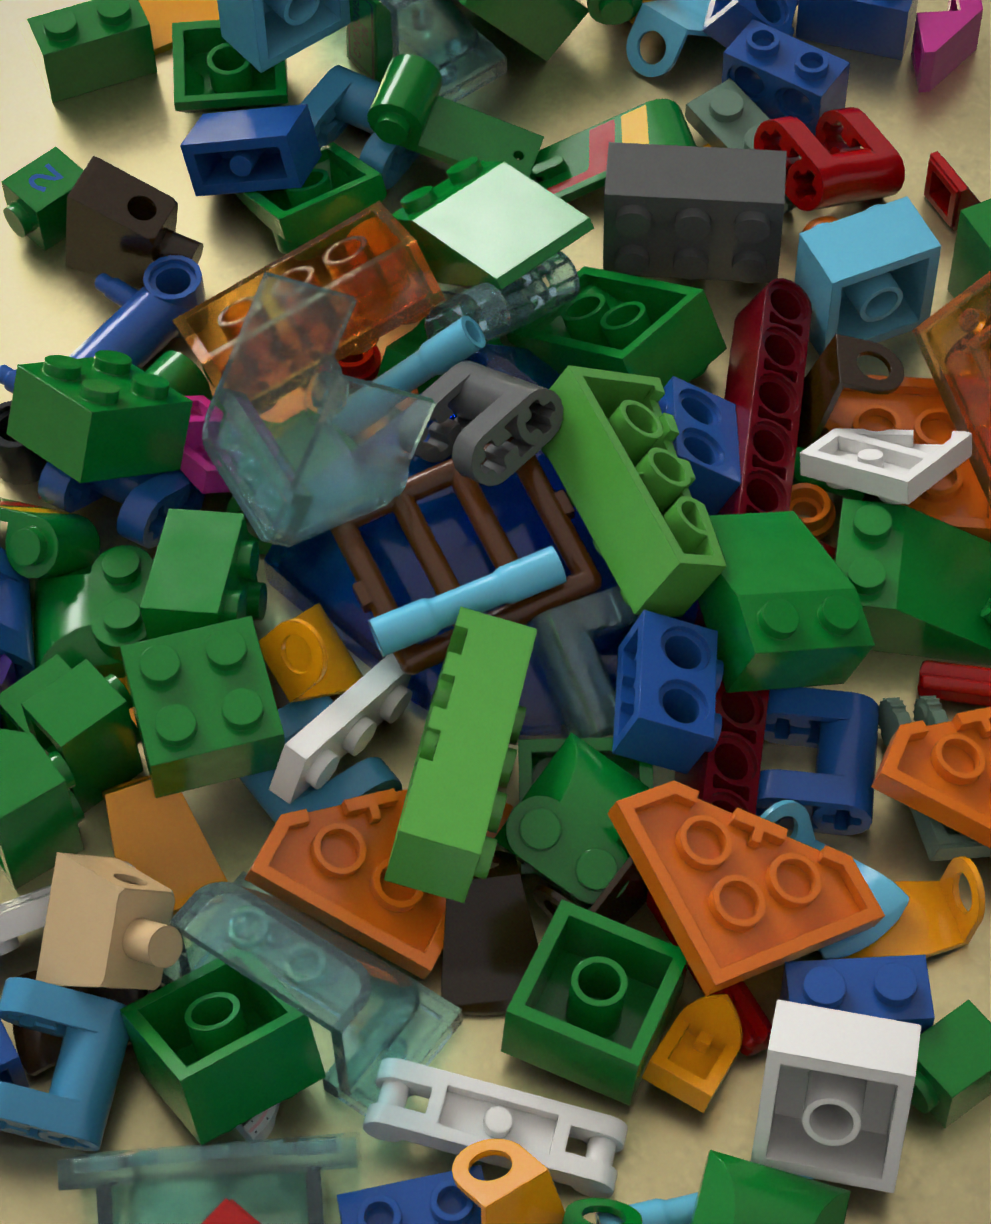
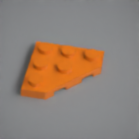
M867 375L868 377L877 380H882L889 377L883 375ZM904 377L899 388L889 394H873L844 387L819 439L834 428L866 429L869 431L895 429L914 430V444L943 445L951 439L952 431L972 433V456L910 504L895 505L908 506L991 542V382Z
M991 707L957 713L952 721L926 726L923 720L901 724L890 739L871 787L991 849Z
M673 780L618 800L607 813L706 996L783 965L785 962L795 960L875 927L885 917L852 856L827 845L820 851L787 837V828L738 807L731 813L697 798L698 790Z
M392 788L345 799L341 805L312 812L302 809L281 814L248 871L245 880L424 980L432 971L443 949L446 898L384 880L408 789L396 792ZM505 804L497 833L487 831V837L495 838L507 821L513 809L512 805Z

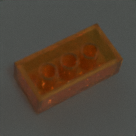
M378 201L172 321L199 369L205 375L210 387L235 422L244 416H253L265 411L272 405L276 397L295 386H303L315 382L325 374L328 367L345 357L362 354L370 350L377 344L380 337L395 328L422 320L429 314L431 308L444 301L445 297L415 238Z

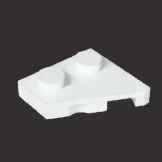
M834 428L800 452V475L824 481L829 487L834 489H853L878 496L883 502L889 504L908 505L972 456V433L952 431L951 439L940 445L914 444V430L888 429L884 431H869L866 429Z

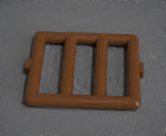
M510 437L506 441L511 442L514 437ZM487 443V444L484 446V448H483L484 451H485L486 448L490 445V443ZM536 455L532 456L516 471V474L571 575L566 577V583L517 603L506 604L486 613L522 625L595 593L602 585V576L571 521L575 518V510L563 489L555 492ZM452 458L340 507L329 514L327 519L328 527L356 580V583L352 584L353 593L364 614L372 611L374 617L399 608L358 529L392 512L436 596L461 586L417 504V501L450 486L495 569L519 559L479 483L461 476L455 469ZM487 458L484 459L481 465L487 461ZM453 629L420 644L416 643L394 652L393 654L402 671L409 675H415L442 663Z

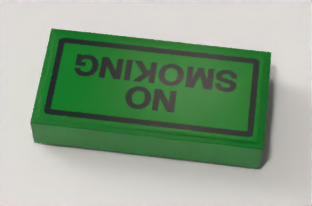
M349 0L351 23L346 26L347 57L368 78L381 83L388 64L394 58V1Z

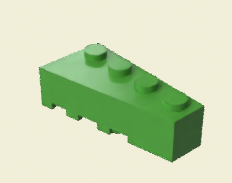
M568 365L549 389L556 392L561 398L564 408L563 421L559 431L541 448V451L553 465L566 489L568 499L581 516L593 538L595 549L604 558L620 587L623 600L632 609L634 615H641L643 610H648L668 617H682L727 565L705 504L692 498L688 488L696 478L690 461L677 457L673 441L680 433L674 416L665 412L662 414L658 402L665 395L661 380L658 377Z
M460 606L429 706L386 869L385 881L465 903L473 877L486 880L497 845V839L487 837L486 833L487 831L497 833L507 800V794L499 792L497 789L498 786L507 788L517 755V750L509 748L508 745L517 744L527 707L520 706L519 701L537 633L536 628Z

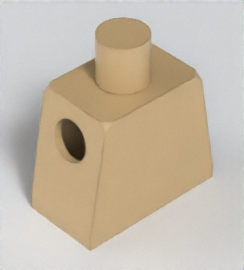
M57 852L36 980L61 987L156 990L162 982L164 968L175 964L183 949L181 933L171 926L175 904L173 891L120 859Z

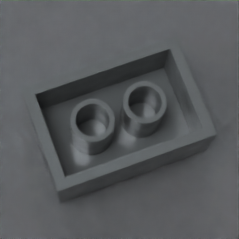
M609 142L604 191L603 270L633 276L683 278L687 280L706 279L741 281L745 283H769L777 279L785 204L787 151Z

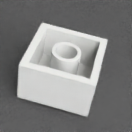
M777 999L767 1051L751 1162L795 1175L894 1193L916 1077L921 1025Z

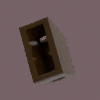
M93 156L67 196L65 266L96 276L106 273L113 278L117 277L127 284L141 289L144 287V272L152 262L168 255H182L198 264L203 252V243L176 232L178 203L173 197L98 157Z

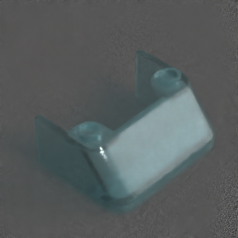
M266 271L207 410L203 424L202 441L205 451L258 538L263 542L291 547L388 505L394 497H398L406 486L408 466L436 403L429 397L343 375L341 366L335 359L334 354L356 305V299L351 295Z

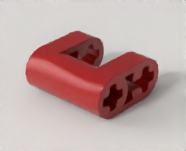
M847 107L824 112L817 122L815 136L801 120L792 116L763 121L758 126L754 136V149L787 151L785 195L798 209L803 211H813L890 197L900 191L905 180V167L898 151L859 108Z

